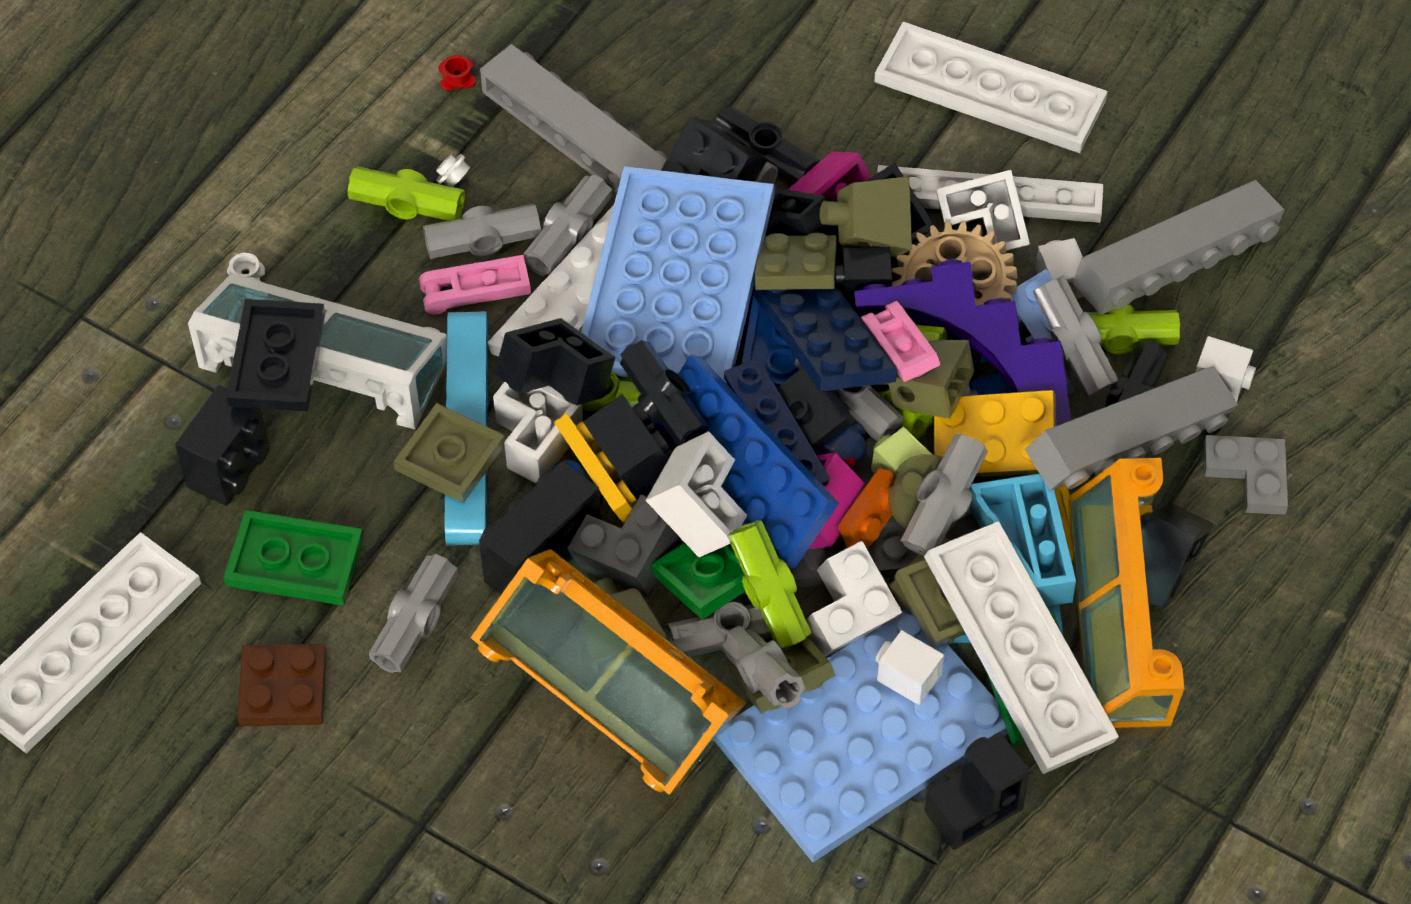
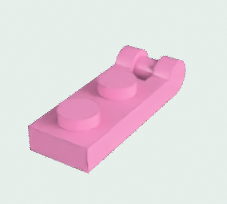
M524 255L432 270L421 274L419 277L420 289L426 294L423 299L425 312L429 315L442 314L448 308L531 294ZM451 286L452 288L450 290L440 291L443 287Z
M898 301L886 305V310L876 315L871 312L861 317V320L897 367V373L903 382L922 376L926 372L940 366L937 353Z

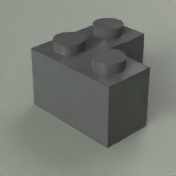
M640 495L622 528L587 514L567 548L579 568L603 579L611 578L615 584L627 589H637L641 595L649 597L658 581L653 576L651 564L676 549L681 538L646 502L647 497L644 495Z

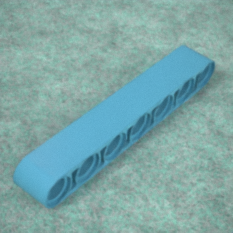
M487 311L448 312L446 408L488 427L489 347L487 342L489 341ZM488 470L464 504L445 495L446 546L479 545L480 537L488 526Z

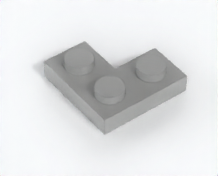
M1205 435L1204 477L1244 479L1245 513L1286 515L1288 494L1285 439Z

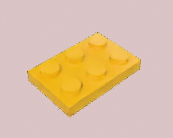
M1053 390L962 396L950 419L934 416V455L944 456L954 434H964L978 440L988 450L975 477L1039 474L1025 449L1045 430L1056 427V394Z
M566 413L556 420L554 424L596 486L599 487L600 492L612 510L624 524L637 499L621 479L583 421L575 425Z

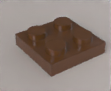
M325 643L242 645L237 717L239 726L323 724L326 671Z

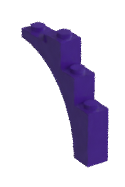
M951 259L941 262L939 266H932L933 281L925 282L922 279H911L904 281L899 286L886 287L883 284H871L865 286L863 290L854 291L857 313L860 318L871 312L876 315L886 310V305L898 301L913 322L933 327H944L947 333L957 339L969 340V345L999 371L1014 393L1053 390L1056 394V426L1071 421L1061 341L1052 342L1049 338H1039L1030 341L1029 345L1021 346L1016 302H1007L1005 299L998 298L984 302V305L976 306L970 262L962 263L961 260Z

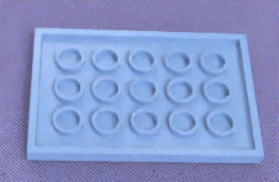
M624 166L581 333L616 357L611 372H614L616 376L629 378L620 365L622 359L620 354L628 345L644 340L651 343L667 368L677 374L691 354L701 356L724 380V371L735 367L755 282L757 257L764 243L775 195L774 184Z
M903 609L902 614L895 620L855 640L828 657L827 659L830 661L836 676L824 681L822 686L815 690L803 692L800 696V703L789 709L782 706L775 710H767L762 714L753 705L721 726L714 735L717 739L716 744L812 863L963 764L967 747L978 738L986 737L988 739L998 732H1001L1003 736L1008 734L997 700L946 642L933 647L944 654L942 675L920 705L877 681L878 663L875 662L876 656L882 645L887 640L893 642L901 630L931 647L916 617L907 609Z

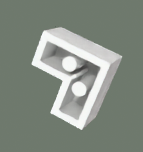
M1011 170L936 189L944 225L946 222H950L951 226L961 224L962 221L970 222L982 219L986 235L993 231L996 239L995 244L1004 241L1007 251L1030 245Z
M504 382L493 396L496 423L513 431L504 442L507 468L537 483L540 476L547 470H552L553 466L560 461L570 447L554 422L567 413L575 425H578L583 421L582 405L576 406L567 402L560 393L550 386L521 394L512 390Z
M709 431L675 447L646 499V502L698 557L730 544L727 535L741 527L747 517V514L721 487L735 459Z
M863 541L828 558L817 569L834 602L812 613L806 619V622L812 633L809 635L810 640L825 657H828L855 640L895 620L902 614L900 607Z

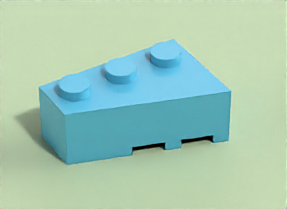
M1040 474L971 484L969 490L972 493V500L969 510L980 528L999 521L1046 607L1072 603L1076 578L1055 491L1048 489Z

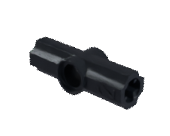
M725 106L717 114L714 121L716 125L767 158L768 162L778 168V175L793 184L820 162L819 159L784 139L781 129L776 124L771 122L758 123L732 106Z
M640 340L635 344L628 345L620 354L622 357L620 365L641 393L637 399L643 410L649 416L661 422L677 446L708 432V424L688 397L691 389L686 381L679 374L667 368L650 342Z
M1148 340L1144 343L1137 342L1123 373L1116 375L1118 381L1110 387L1106 399V407L1156 388L1155 385L1168 358V354L1163 351L1159 344Z

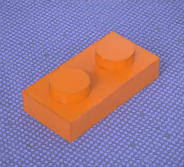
M879 468L837 527L847 548L863 541L868 550L893 515L888 499L889 488L894 486L895 476L892 471Z

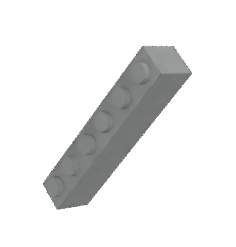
M512 44L480 68L482 93L591 175L594 174L603 178L605 183L615 193L618 191L624 166L661 171L668 159L663 152L655 151L644 143L636 132L628 131L617 123L609 112L601 111L590 103L582 92L574 91L563 83L556 73L549 72L540 66L532 55L527 52L523 53Z
M1254 180L1082 257L1073 285L1101 315L1115 308L1122 309L1132 300L1145 294L1147 296L1153 295L1161 287L1174 281L1181 282L1195 271L1202 268L1209 269L1221 259L1232 254L1234 256L1239 255L1248 247L1260 241L1264 243L1271 240L1279 231L1278 225L1285 209L1257 180Z
M1211 366L1045 430L1025 451L1050 491L1064 485L1068 489H1073L1085 482L1090 477L1089 475L1094 473L1096 476L1119 459L1143 458L1148 451H1151L1153 455H1157L1171 447L1176 440L1184 444L1194 439L1203 429H1206L1208 433L1216 431L1229 421L1226 416L1238 404L1215 367Z

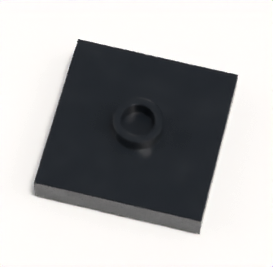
M801 368L777 387L814 452L856 421L834 390L819 391L804 368Z

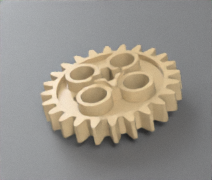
M962 221L958 230H953L950 222H946L944 232L940 233L932 225L930 226L931 236L928 238L919 232L916 233L918 245L912 244V250L906 252L907 255L896 256L899 267L892 268L893 280L895 281L891 283V286L902 285L904 281L911 279H922L925 282L933 281L931 267L934 265L928 263L931 262L939 266L941 262L947 260L944 258L945 256L958 254L960 256L956 258L957 260H961L962 263H971L972 279L980 274L990 276L985 280L973 279L974 296L980 298H975L976 306L984 305V302L998 298L1011 302L1013 299L1010 294L1017 293V283L1014 281L1018 278L1017 268L1013 266V254L1006 253V243L1002 241L995 244L996 239L993 231L982 237L981 225H977L972 232L967 231L965 221Z

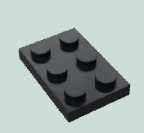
M245 299L226 395L229 407L293 411L309 410L325 319L324 304Z

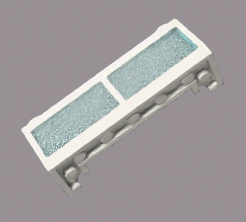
M230 274L193 312L188 322L199 368L217 373L223 361L226 366L232 367L245 299L322 303L325 307V319L314 380L375 397L377 409L385 410L388 405L399 415L396 420L397 425L414 430L447 363V334L441 333L435 328H423L263 283L254 277H241Z

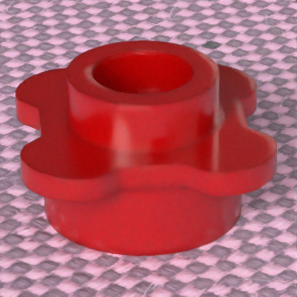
M453 55L446 58L438 66V70L443 76V79L440 81L441 88L451 91L464 87L467 89L476 85V77L472 75L474 62L461 55Z

